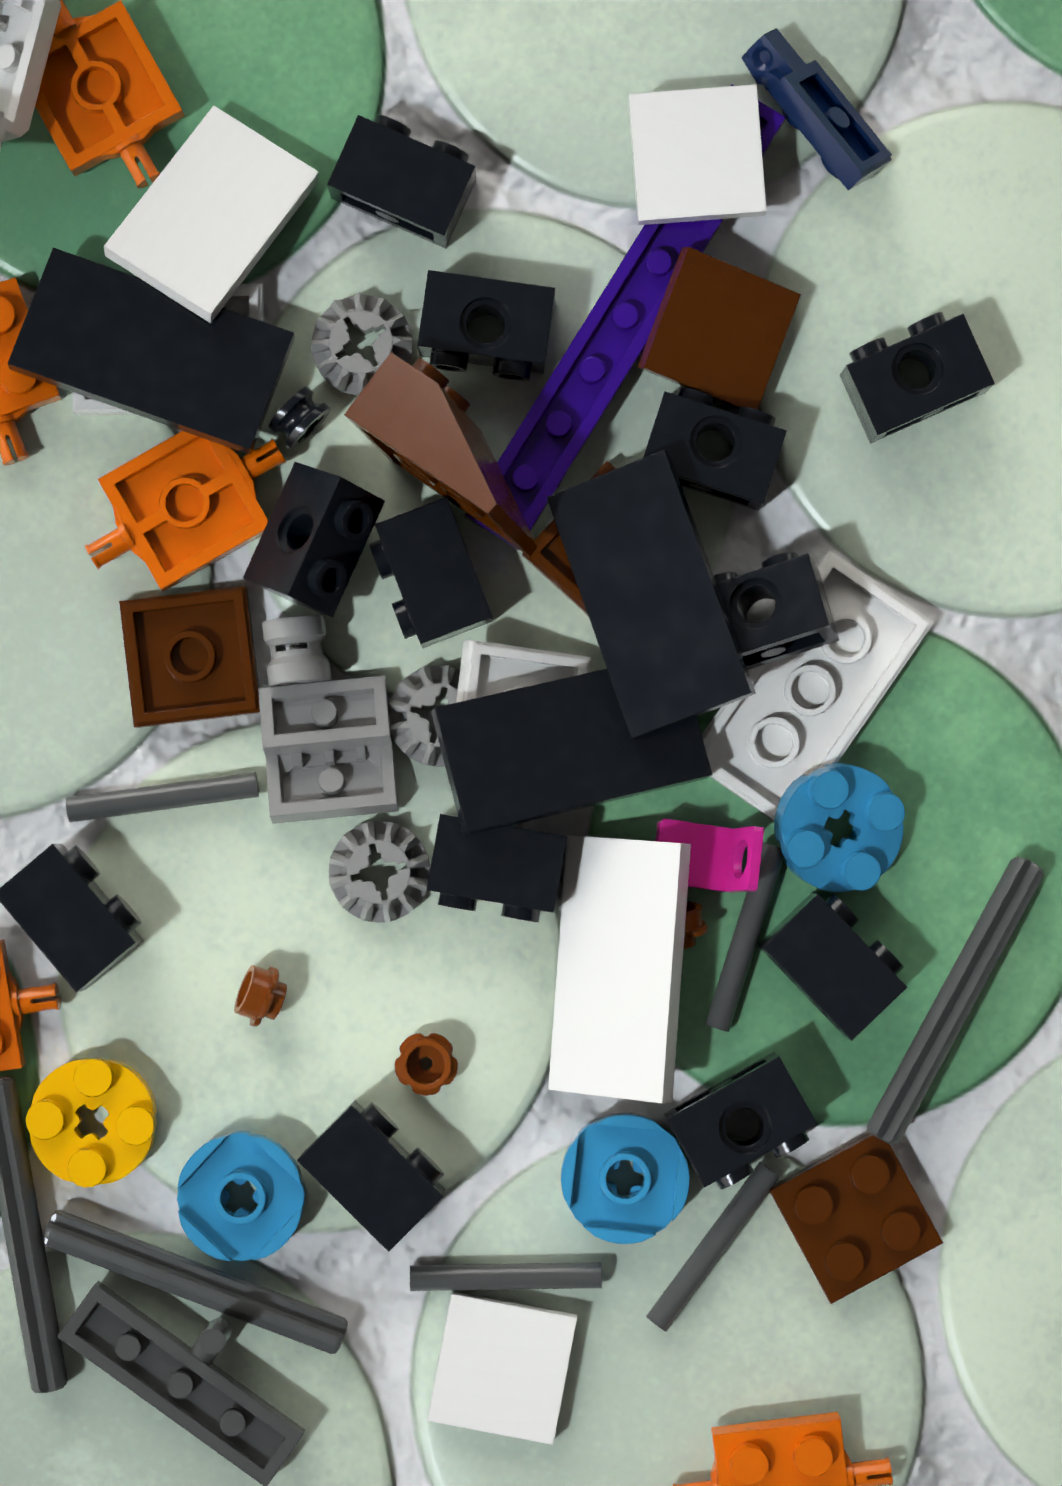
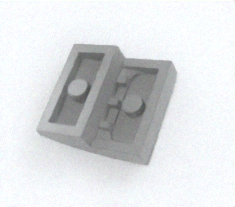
M385 675L258 688L262 747L266 757L269 812L272 824L399 811Z

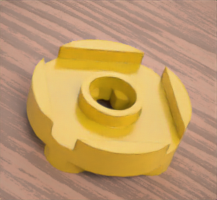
M99 1057L75 1059L55 1069L38 1086L34 1093L31 1107L27 1112L26 1127L30 1133L31 1145L37 1157L50 1172L63 1180L75 1183L77 1186L85 1188L94 1187L122 1179L135 1170L148 1156L154 1143V1134L157 1127L156 1101L148 1083L136 1070L127 1064ZM84 1104L92 1111L100 1106L107 1110L109 1116L105 1118L103 1124L108 1132L104 1137L99 1138L93 1132L84 1136L79 1131L77 1126L80 1125L82 1119L78 1111Z

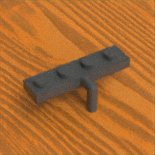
M97 1281L57 1336L64 1343L263 1486H268L305 1433L304 1428L212 1363L224 1349L232 1334L230 1323L223 1318H216L210 1321L191 1348L100 1281Z

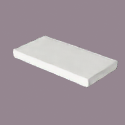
M830 550L817 568L821 575L840 641L749 669L748 673L756 694L720 707L702 733L712 771V776L710 777L773 821L779 801L793 781L803 774L808 776L816 769L825 768L823 765L838 763L934 623Z
M567 835L548 1090L655 1103H672L691 844Z

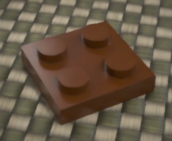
M870 1133L776 1183L769 1190L830 1304L943 1243L890 1144L881 1141Z

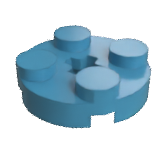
M831 763L823 765L825 768L816 769L808 776L803 774L786 789L779 801L775 814L776 841L781 845L783 856L787 860L785 863L798 878L825 891L846 892L854 889L860 891L870 889L892 865L899 852L903 838V820L905 816L902 801L893 794L888 784L882 778L852 764ZM845 810L850 814L849 823L853 826L852 832L848 838H842L839 844H830L833 834L825 829L826 821L829 817L839 819Z
M614 1113L584 1125L576 1138L568 1146L563 1158L561 1186L563 1197L575 1219L595 1237L608 1242L633 1244L643 1242L655 1236V1233L666 1228L671 1220L673 1222L678 1216L688 1196L690 1181L688 1163L674 1135L655 1120L640 1114ZM621 1160L633 1161V1170L643 1174L642 1185H631L629 1195L622 1196L617 1194L615 1183L606 1181L608 1170L619 1168Z
M240 1130L211 1139L202 1145L186 1162L180 1173L177 1187L178 1215L181 1226L188 1238L195 1246L209 1256L226 1261L257 1260L275 1253L291 1238L302 1218L307 1191L302 1179L301 1170L296 1160L286 1148L265 1135ZM233 1180L241 1186L246 1181L251 1182L256 1187L252 1196L258 1204L256 1209L250 1212L248 1209L241 1207L235 1213L229 1210L225 1205L231 1196L225 1189L227 1183Z

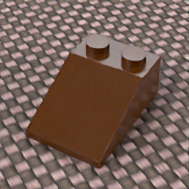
M391 352L344 415L390 461L442 497H447L448 501L530 557L538 546L482 431L465 413L471 406L470 403L447 386L449 380L423 359L418 358L411 366Z

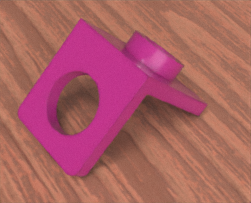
M661 819L658 821L655 841L691 844L688 887L727 893L754 892L757 890L764 836L763 827L749 826L732 829L672 819ZM747 846V862L742 873V859Z

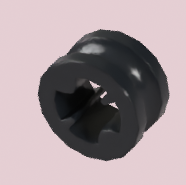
M308 386L293 395L280 408L268 425L274 433L282 431L286 434L287 440L285 443L291 449L303 443L320 426L331 410L325 403L319 405L313 402L312 396L314 392Z

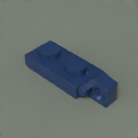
M777 28L762 35L741 57L756 83L764 85L765 89L769 91L780 105L782 113L786 117L785 119L794 128L801 131L821 156L826 170L832 176L839 179L848 191L880 172L892 160V154L819 63L814 60L806 64Z

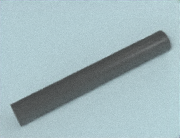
M256 772L66 797L67 817L69 822H78L259 797Z
M766 843L762 844L758 887L754 892H746L705 1022L707 1026L726 1032L730 1030L784 860L781 848Z
M758 1163L754 1171L749 1175L646 1315L651 1322L667 1332L770 1192L769 1190L776 1184L780 1178L778 1174L763 1163Z
M601 1262L410 1265V1291L602 1288Z

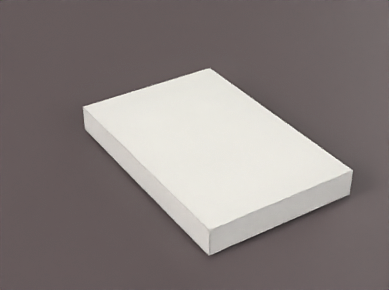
M213 106L104 245L105 256L207 322L212 323L316 186L319 172L216 106Z

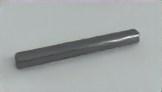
M1019 856L1010 860L867 1124V1131L881 1141L891 1145H896L901 1141L1044 877L1043 869L1030 860Z
M0 1076V1212L31 1389L34 1393H48L64 1388L68 1378L62 1343L57 1337L60 1332L16 1080L13 1076Z
M62 1210L55 1211L46 1226L43 1243L47 1247L329 1354H336L341 1347L348 1327V1321L344 1317Z

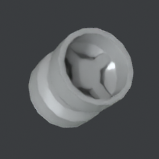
M324 615L286 617L262 622L264 642L271 647L272 660L267 665L268 686L332 680L330 661L322 653L321 642L327 636ZM307 645V648L286 650V647Z

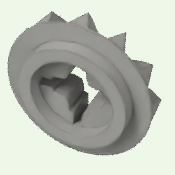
M360 292L354 296L333 301L321 317L316 319L311 342L313 359L323 378L336 389L351 395H359L391 352L409 364L413 347L411 331L405 316L385 298L369 296ZM351 322L364 335L373 331L377 333L383 328L385 329V331L378 334L379 338L372 343L377 366L373 367L368 359L365 360L360 353H355L351 356L345 355L340 359L337 358L345 353L344 349L351 344L347 323Z
M440 665L422 667L404 678L393 693L388 708L390 732L398 747L416 762L434 767L445 766L438 737L436 738V743H430L432 733L429 732V721L425 718H420V714L412 713L411 709L412 707L422 709L423 706L433 707L436 697H440L442 688L447 689L446 699L448 704L456 703L460 675L459 669Z
M372 821L361 824L343 835L330 856L329 884L342 908L364 921L391 922L404 917L416 908L427 891L430 873L427 852L420 840L401 825L387 821ZM372 844H375L377 853H381L384 862H395V864L406 862L407 865L406 869L398 870L397 874L388 878L389 888L386 889L388 895L386 900H383L381 890H377L374 881L364 882L363 879L357 881L352 879V875L359 874L362 869L370 866L369 856L372 855L370 847Z

